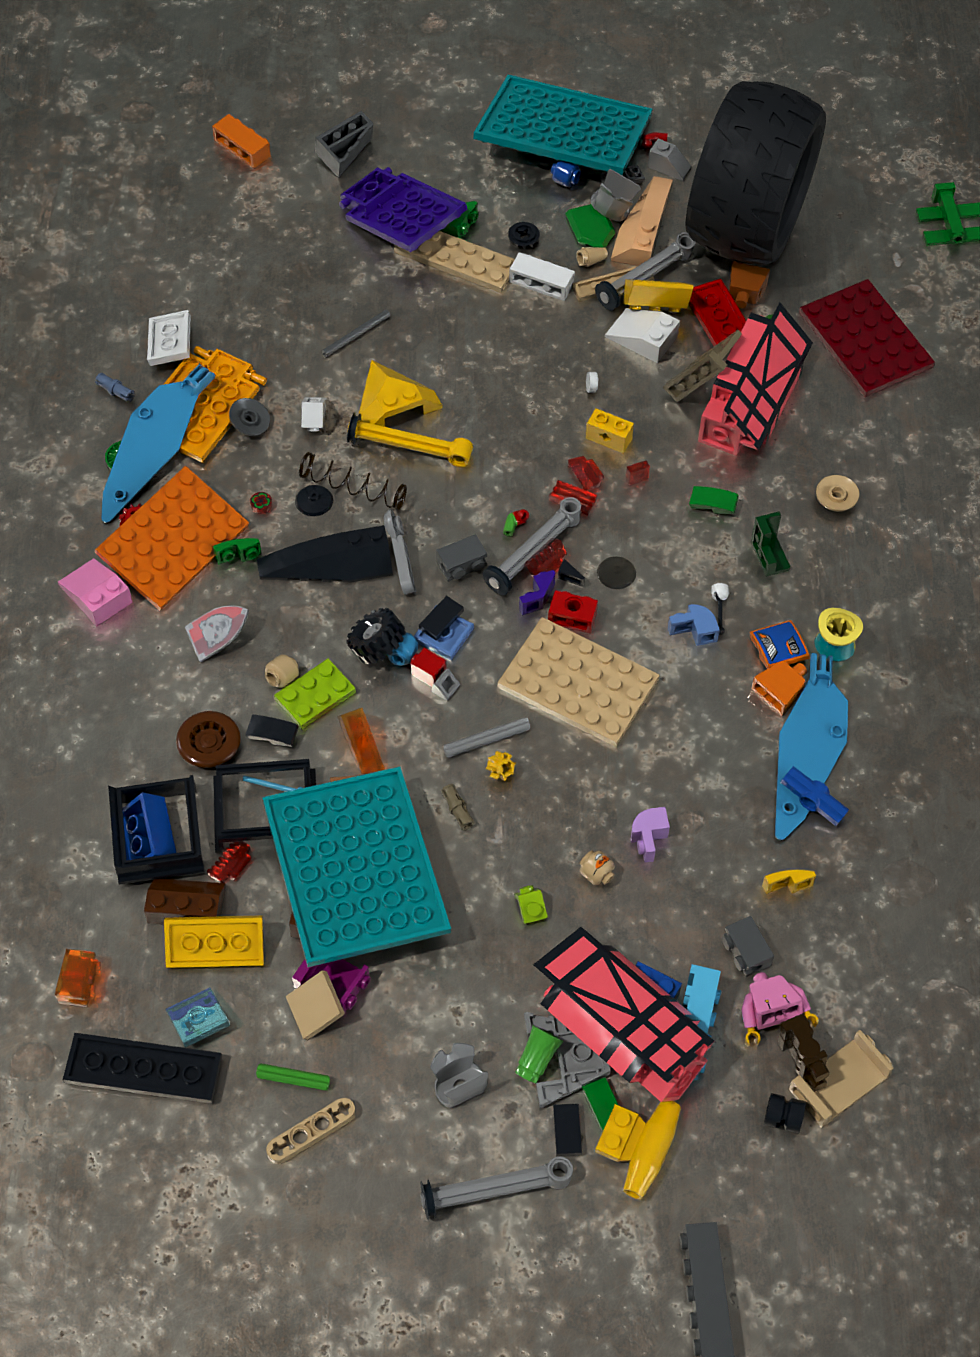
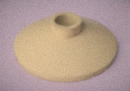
M831 475L823 478L818 483L816 496L825 508L832 511H846L856 505L859 499V489L851 479L841 475Z

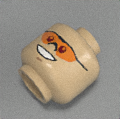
M601 850L589 851L579 863L581 865L580 873L594 886L601 883L606 885L615 875L612 873L615 867L614 862Z

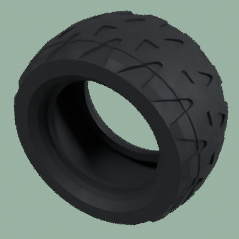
M742 81L732 86L712 123L693 179L685 221L686 232L693 241L716 255L741 263L767 265L779 258L801 211L820 153L826 125V112L820 104L797 90L771 82Z

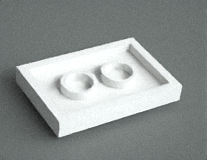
M188 310L149 318L147 361L150 366L190 358L191 315Z

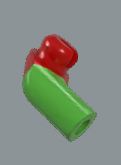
M521 509L509 514L506 518L503 534L513 536L515 527L524 524L529 518L528 511Z

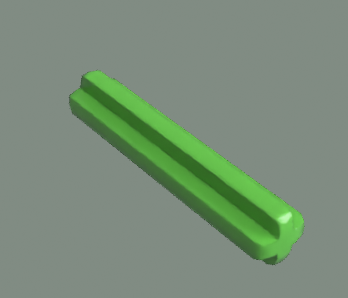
M262 1063L258 1065L256 1070L257 1078L320 1090H328L330 1085V1077L328 1075Z

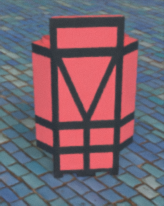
M780 302L771 319L752 312L749 315L741 331V337L734 344L725 361L727 367L718 374L713 384L711 399L701 416L698 442L737 456L742 445L759 450L762 444L766 445L802 374L804 360L813 344L811 339Z
M578 928L533 964L554 983V985L547 988L543 995L545 998L540 1004L629 1083L639 1082L659 1101L679 1100L708 1060L704 1055L714 1043V1040L697 1026L700 1020L612 945H602L584 928Z

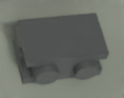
M476 534L436 550L437 564L447 581L460 579L468 573L480 571L487 566L485 560L487 552Z
M751 916L725 927L726 933L723 934L722 942L728 951L731 950L737 969L739 971L742 970L745 977L772 966L774 955Z

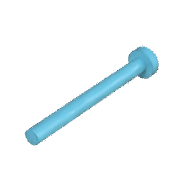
M243 776V781L284 792L297 790L296 788Z

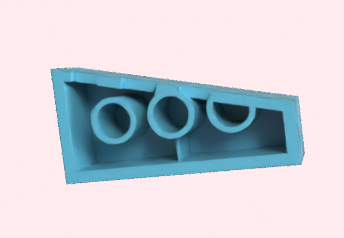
M692 964L682 1006L700 1020L697 1026L707 1034L709 1026L714 1027L717 1013L712 1012L714 1004H719L721 990H718L717 987L721 971ZM706 1064L701 1069V1073H704Z

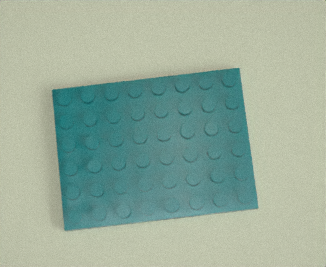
M508 74L476 127L473 139L480 140L483 143L496 144L500 147L517 149L520 152L533 153L537 156L554 158L557 161L562 160L575 165L591 167L595 170L608 172L609 169H612L623 175L652 116L653 109Z
M401 767L262 797L307 967L451 933L449 919Z

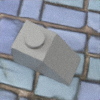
M658 138L650 149L648 168L680 181L685 179L691 170V165L676 145Z

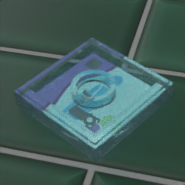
M210 987L165 1009L185 1048L230 1026L227 1016Z

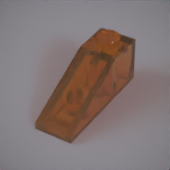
M363 708L337 716L361 775L385 770Z

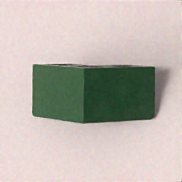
M779 511L755 517L751 537L752 547L766 577L790 570V564L777 538L781 520V513Z

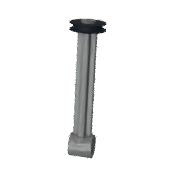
M682 232L669 247L613 283L601 281L595 286L599 302L606 309L614 310L620 305L619 297L624 295L625 279L647 280L678 259H689L696 242L690 238L687 232Z
M574 497L564 498L560 502V509L504 563L499 567L490 565L483 571V578L486 584L499 595H506L508 591H511L512 584L510 580L566 527L578 525L581 513L580 501Z
M560 1156L552 1158L549 1163L543 1166L431 1188L429 1180L424 1185L421 1181L420 1197L422 1207L425 1209L427 1220H429V1216L432 1215L436 1219V1209L546 1186L556 1190L564 1189L570 1183L573 1166L567 1158ZM556 1169H561L565 1172L566 1175L563 1177H557L554 1175L553 1171Z

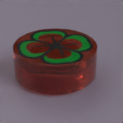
M265 492L255 493L250 499L251 509L258 514L267 513L272 508L271 496Z

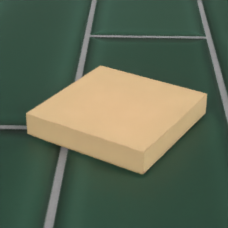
M320 971L286 996L301 1035L306 1040H309L345 1014L327 971Z

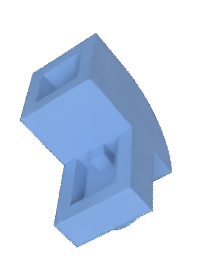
M691 604L688 605L687 613H677L669 616L668 631L670 635L692 632L696 646L718 642L719 626L714 614L706 607Z

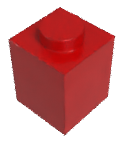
M423 648L419 654L416 653L411 659V674L433 687V684L446 669V660Z

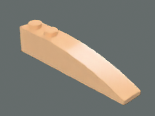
M656 176L652 178L618 231L611 261L639 266L653 257L673 183L672 179Z

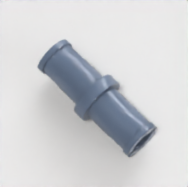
M104 373L97 375L96 380L98 381H95L96 385L108 390V393L112 396H118L127 403L134 399L135 391L122 385L121 381L113 380Z

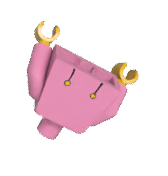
M761 972L754 976V983L749 985V993L745 995L741 1009L744 1028H747L748 1031L745 1037V1044L748 1047L750 1045L749 1036L756 1037L757 1045L760 1042V1034L755 1031V1026H757L758 1030L781 1024V1022L804 1013L808 1020L812 1021L814 1027L818 1025V1017L810 1013L811 1007L802 988L787 982L780 975L768 978L766 973Z

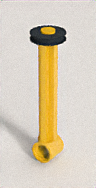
M355 412L348 425L347 443L351 440L355 444L357 438L445 457L448 458L450 464L456 467H466L473 450L472 442L465 438H456L454 441L449 442L361 422V414L356 416Z

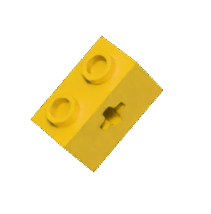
M595 408L586 424L585 439L624 454L633 437L634 423Z

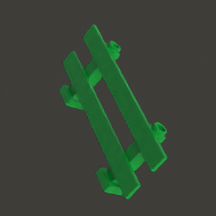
M954 182L934 185L931 198L932 202L939 203V206L916 208L919 222L942 220L945 222L946 230L923 232L926 246L980 241V226L963 228L960 220L980 217V202L956 205L953 198L956 189Z

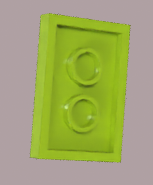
M328 658L274 695V699L292 720L299 725L300 729L303 730L355 694L356 688Z

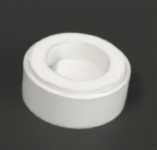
M587 372L586 389L588 393H596L598 390V375L596 372Z

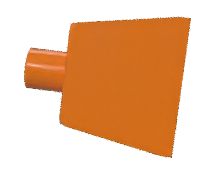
M781 661L756 675L751 689L783 716L801 695L806 683L803 676L807 674V669L802 663H798L792 668L785 661Z

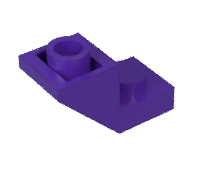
M554 570L540 572L533 576L534 592H527L519 597V610L522 616L543 609L555 586L556 573Z

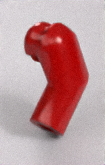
M652 132L643 135L641 139L642 146L651 148L652 142H656L658 138L667 142L668 133Z

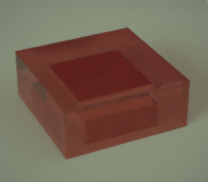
M647 460L627 466L626 481L628 485L649 478L650 466Z

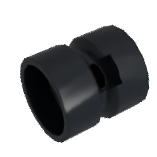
M771 1093L764 1125L779 1128L782 1125L786 1131L799 1134L806 1101L794 1098L787 1101L785 1096Z

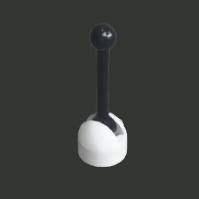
M717 583L711 586L712 598L718 601L719 635H723L725 629L722 627V601L728 598L729 586Z

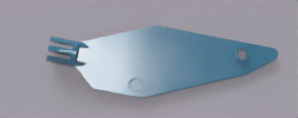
M200 363L183 381L159 385L131 414L103 491L101 519L104 523H110L180 449L197 398L216 377L213 372L203 367Z
M811 653L809 680L779 732L775 837L778 840H784L804 821L809 810L801 805L799 797L780 783L781 780L794 766L812 781L818 780L825 783L847 743L848 700L832 681L833 656L831 655L828 656L826 661V655L820 654L817 661V653Z

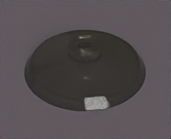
M609 557L599 564L597 576L606 587L623 589L634 582L636 569L629 560L623 557Z

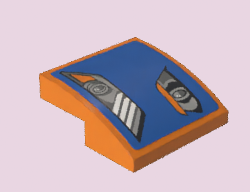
M791 620L750 631V639L758 649L759 659L767 669L781 661H785L789 665L810 659L806 645Z

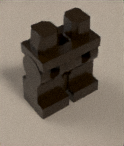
M802 1013L781 1022L778 1045L782 1051L789 1050L795 1061L794 1068L796 1073L805 1082H808L811 1089L815 1092L827 1086L825 1078L830 1073L826 1067L828 1055L825 1050L820 1051V1044L812 1038L814 1031L806 1016Z

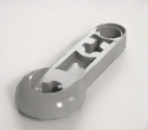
M390 509L384 515V525L392 539L400 584L404 595L416 592L407 544L402 537L404 535L402 521L399 515L395 516L393 510Z

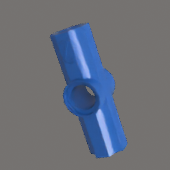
M794 766L780 782L799 797V801L804 808L809 811H817L835 826L849 810L829 794V789L824 783L818 780L812 781Z

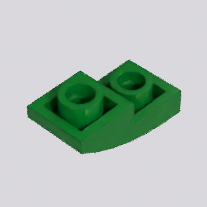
M694 486L689 505L691 509H712L714 514H734L739 495L723 489Z
M255 538L235 539L213 546L218 565L229 562L238 556L241 562L255 559L262 554L260 541Z

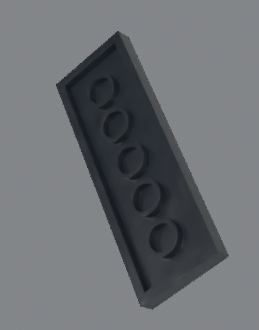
M74 1033L63 1082L66 1084L212 1104L222 1053Z

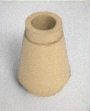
M582 247L581 250L577 251L578 264L584 267L591 266L608 257L605 247Z

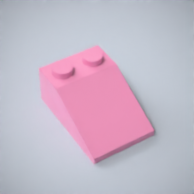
M94 558L58 581V585L96 627L133 603L129 587L117 574Z

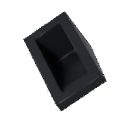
M564 559L558 571V579L584 587L585 577Z

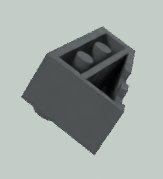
M360 111L316 137L315 153L338 178L372 139L373 122Z

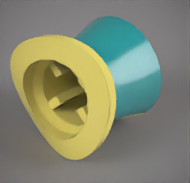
M825 609L819 616V633L814 640L817 652L826 655V659L829 655L833 656V661L849 659L855 652V641L862 633V620L856 614L845 609Z

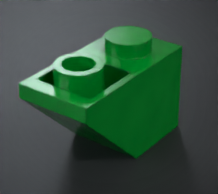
M466 202L468 210L440 231L457 238L466 235L469 226L478 219V202Z

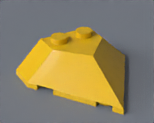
M371 360L359 410L361 422L385 427V418L418 406L423 415L443 408L434 390Z

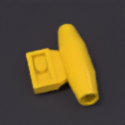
M675 1101L660 1102L647 1123L642 1120L639 1114L615 1104L596 1146L595 1152L616 1162L630 1161L623 1192L634 1199L641 1200L659 1174L670 1148L681 1109L680 1105Z

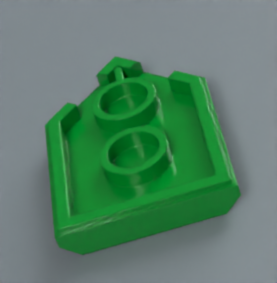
M592 204L569 209L565 213L579 244L607 248L608 243L616 234L610 219L595 210Z

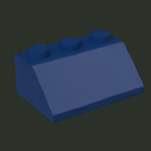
M142 792L123 807L127 860L176 853L165 797Z

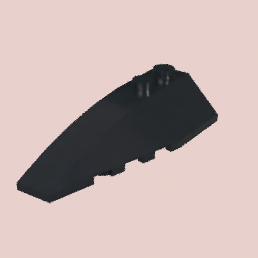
M384 525L315 538L256 559L261 580L299 578L300 581L322 579V582L343 580L344 583L393 576L389 544Z

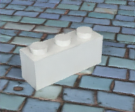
M519 252L509 270V283L565 301L572 289L575 271Z

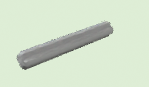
M524 717L445 744L443 746L446 757L450 758L528 731L530 729V722Z

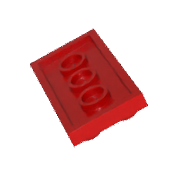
M721 279L693 287L689 305L713 346H716L735 331H742L746 320Z

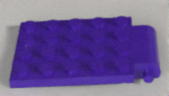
M377 167L340 195L342 201L339 202V206L342 209L346 207L350 209L345 214L347 221L409 252L416 250L418 246L431 239L434 234L444 229L450 222L459 218L462 213L468 210L465 202L404 173L395 176L389 167L384 170Z

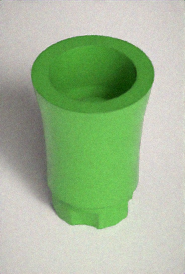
M532 1025L529 1039L515 1073L530 1082L538 1083L540 1075L543 1076L549 1062L564 1041Z

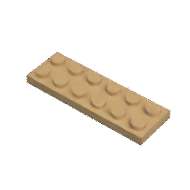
M438 231L431 239L426 240L412 252L397 245L394 246V253L502 293L509 282V270L515 260Z

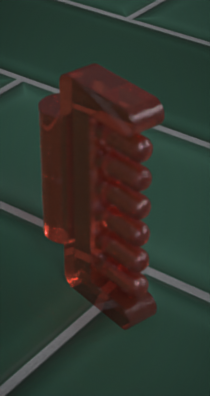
M584 456L568 460V467L575 472L574 474L579 479V482H581L584 491L600 487V481L604 479V475L593 459L587 461Z
M554 539L551 546L548 545L547 549H543V552H539V555H535V558H531V561L527 560L525 564L532 577L540 572L556 571L560 568L563 562L562 558L567 555V552L561 540Z
M244 841L230 843V848H226V852H223L222 856L218 858L219 861H216L215 865L207 870L208 876L220 883H225L228 878L235 880L252 859L248 854L251 850L249 844Z

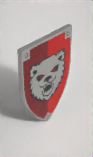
M239 606L218 607L185 626L200 662L224 649L238 636L248 617V609Z

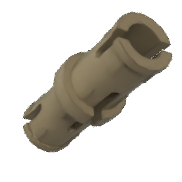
M454 784L446 785L441 790V793L449 805L450 813L456 817L461 830L470 829L475 822L466 808L467 803L461 799Z

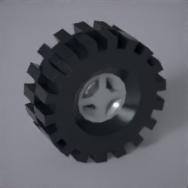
M379 608L378 611H371L370 615H364V619L358 620L356 627L353 626L350 629L352 633H348L347 646L363 664H370L371 662L374 664L377 663L378 659L384 660L387 654L390 656L393 653L392 650L399 647L398 643L404 640L402 636L406 634L405 626L389 608Z

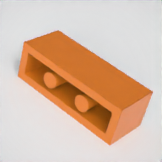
M230 114L212 126L214 140L253 169L271 157L268 140L259 136L252 128H248L239 119L234 118Z

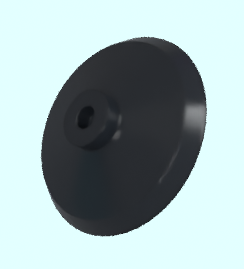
M310 485L298 492L295 498V505L304 515L320 516L331 509L333 495L323 486Z

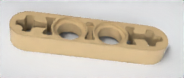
M340 1098L272 1139L266 1148L269 1160L274 1164L285 1163L351 1122L355 1117L354 1103L350 1099ZM341 1106L345 1109L349 1107L348 1115L339 1114V1108ZM330 1112L336 1117V1123L333 1122L332 1116L329 1114ZM318 1119H327L329 1121L328 1128L318 1130L315 1127ZM297 1132L307 1134L308 1137L304 1143L298 1144L293 1141V1137ZM286 1139H289L290 1145L293 1147L292 1150H290L289 1145L287 1146ZM274 1147L283 1148V1155L279 1156L277 1153L272 1155Z

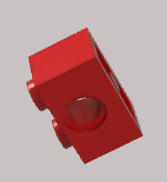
M555 590L548 611V620L564 628L591 634L597 614L598 600L588 596L574 595L567 591Z

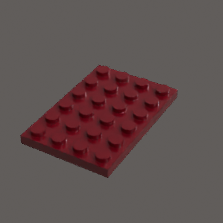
M869 279L801 306L799 309L800 315L864 397L934 368L935 361Z

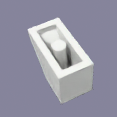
M305 397L302 401V427L307 428V431H319V428L324 427L326 398Z

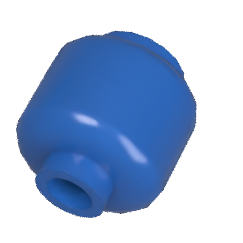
M561 160L557 163L555 162L551 168L553 181L567 188L576 185L581 176L579 166Z

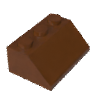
M154 879L148 888L144 907L147 923L164 925V919L172 917L221 916L226 883Z

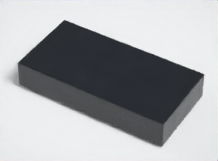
M446 595L419 624V630L437 641L464 612V607Z
M579 1104L553 1105L556 1157L582 1156Z

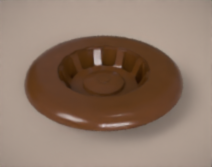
M216 711L200 712L189 717L180 726L176 736L177 750L185 761L194 766L203 768L215 767L227 762L234 756L240 745V731L237 724L223 713Z

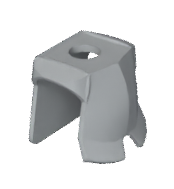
M609 169L604 185L601 183L600 189L592 195L591 204L603 216L619 222L624 221L629 215L630 206L634 204L631 200L641 190V186Z
M454 1043L451 1053L446 1054L443 1050H440L431 1063L430 1067L436 1076L434 1086L436 1096L448 1108H453L484 1093L486 1090L489 1074L487 1071L483 1072L473 1062L475 1055L473 1045ZM457 1081H465L454 1087Z

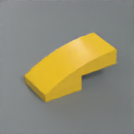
M809 870L780 871L766 875L762 887L765 893L768 894L788 886L793 894L813 886L816 874L814 871Z

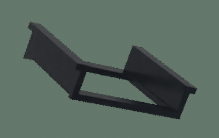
M299 759L216 765V775L213 776L215 853L225 852V842L273 839L269 826L224 830L223 775L304 770L306 788L316 785L315 768H310V760Z
M190 775L189 778L119 788L108 785L114 867L119 885L205 872L195 795L197 792L193 775ZM142 792L162 797L186 794L191 851L127 860L122 803L131 802Z

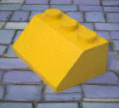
M625 279L623 304L629 305V309L641 310V306H649V310L661 311V307H669L668 311L681 312V308L687 309L693 285L680 282Z

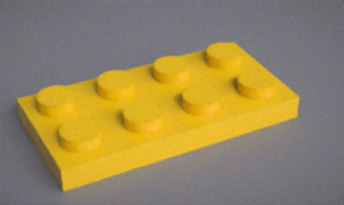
M263 915L172 917L164 919L166 968L264 965Z

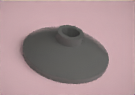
M242 398L235 401L230 407L229 419L234 428L248 436H257L264 433L269 427V412L259 401L251 398Z

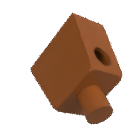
M735 261L732 262L729 293L733 300H735L738 308H746L747 303L757 304L768 284L770 269Z

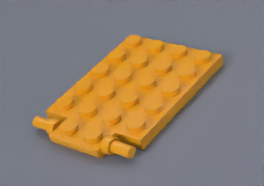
M196 346L193 353L204 359L190 353V358L184 359L164 384L183 381L199 363L216 375L213 381L199 394L183 441L178 452L203 463L232 426L229 419V410L232 404L242 398L253 399L259 392V385L252 381L264 386L267 378L257 374L253 370L252 364L216 348L215 351H207Z

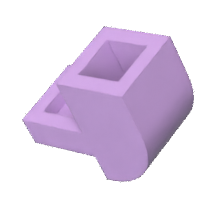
M665 807L644 810L633 821L631 843L637 842L639 855L643 854L644 863L654 862L655 846L653 840L668 838L670 826Z

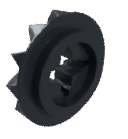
M529 222L515 223L508 231L510 243H514L516 248L518 246H523L524 249L526 246L533 247L534 243H538L540 237L539 229Z

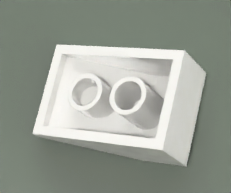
M626 308L605 334V337L658 363L677 339L680 320L664 312Z

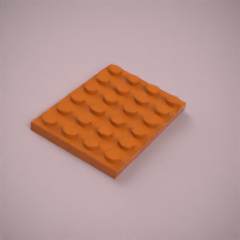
M185 466L95 549V553L160 611L215 559L213 546L234 540L249 526V522Z

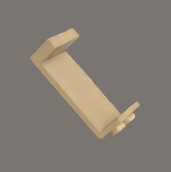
M859 1030L850 1043L827 1059L826 1067L830 1073L825 1078L827 1081L826 1087L814 1092L808 1082H805L798 1075L791 1081L789 1090L796 1099L806 1101L805 1109L822 1128L890 1077L893 1067L890 1059L877 1050L872 1038L864 1035Z

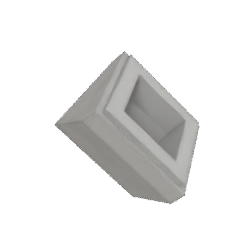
M446 668L433 684L431 692L444 700H448L460 683L451 671Z

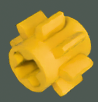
M496 751L495 755L488 757L486 769L492 772L490 774L491 778H499L506 781L508 776L514 774L516 762L510 760L511 754Z

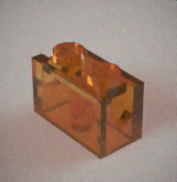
M66 949L55 991L59 1004L88 1007L89 1000L93 999L95 994V985L93 984L95 976H99L101 962L95 959V952Z

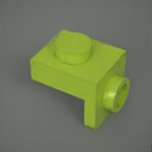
M533 885L519 888L520 892L514 895L515 899L518 900L523 923L526 924L548 918L541 889L534 888Z

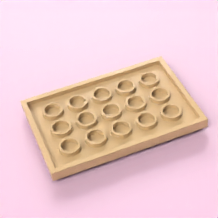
M541 617L498 681L497 687L617 747L658 682L660 675Z

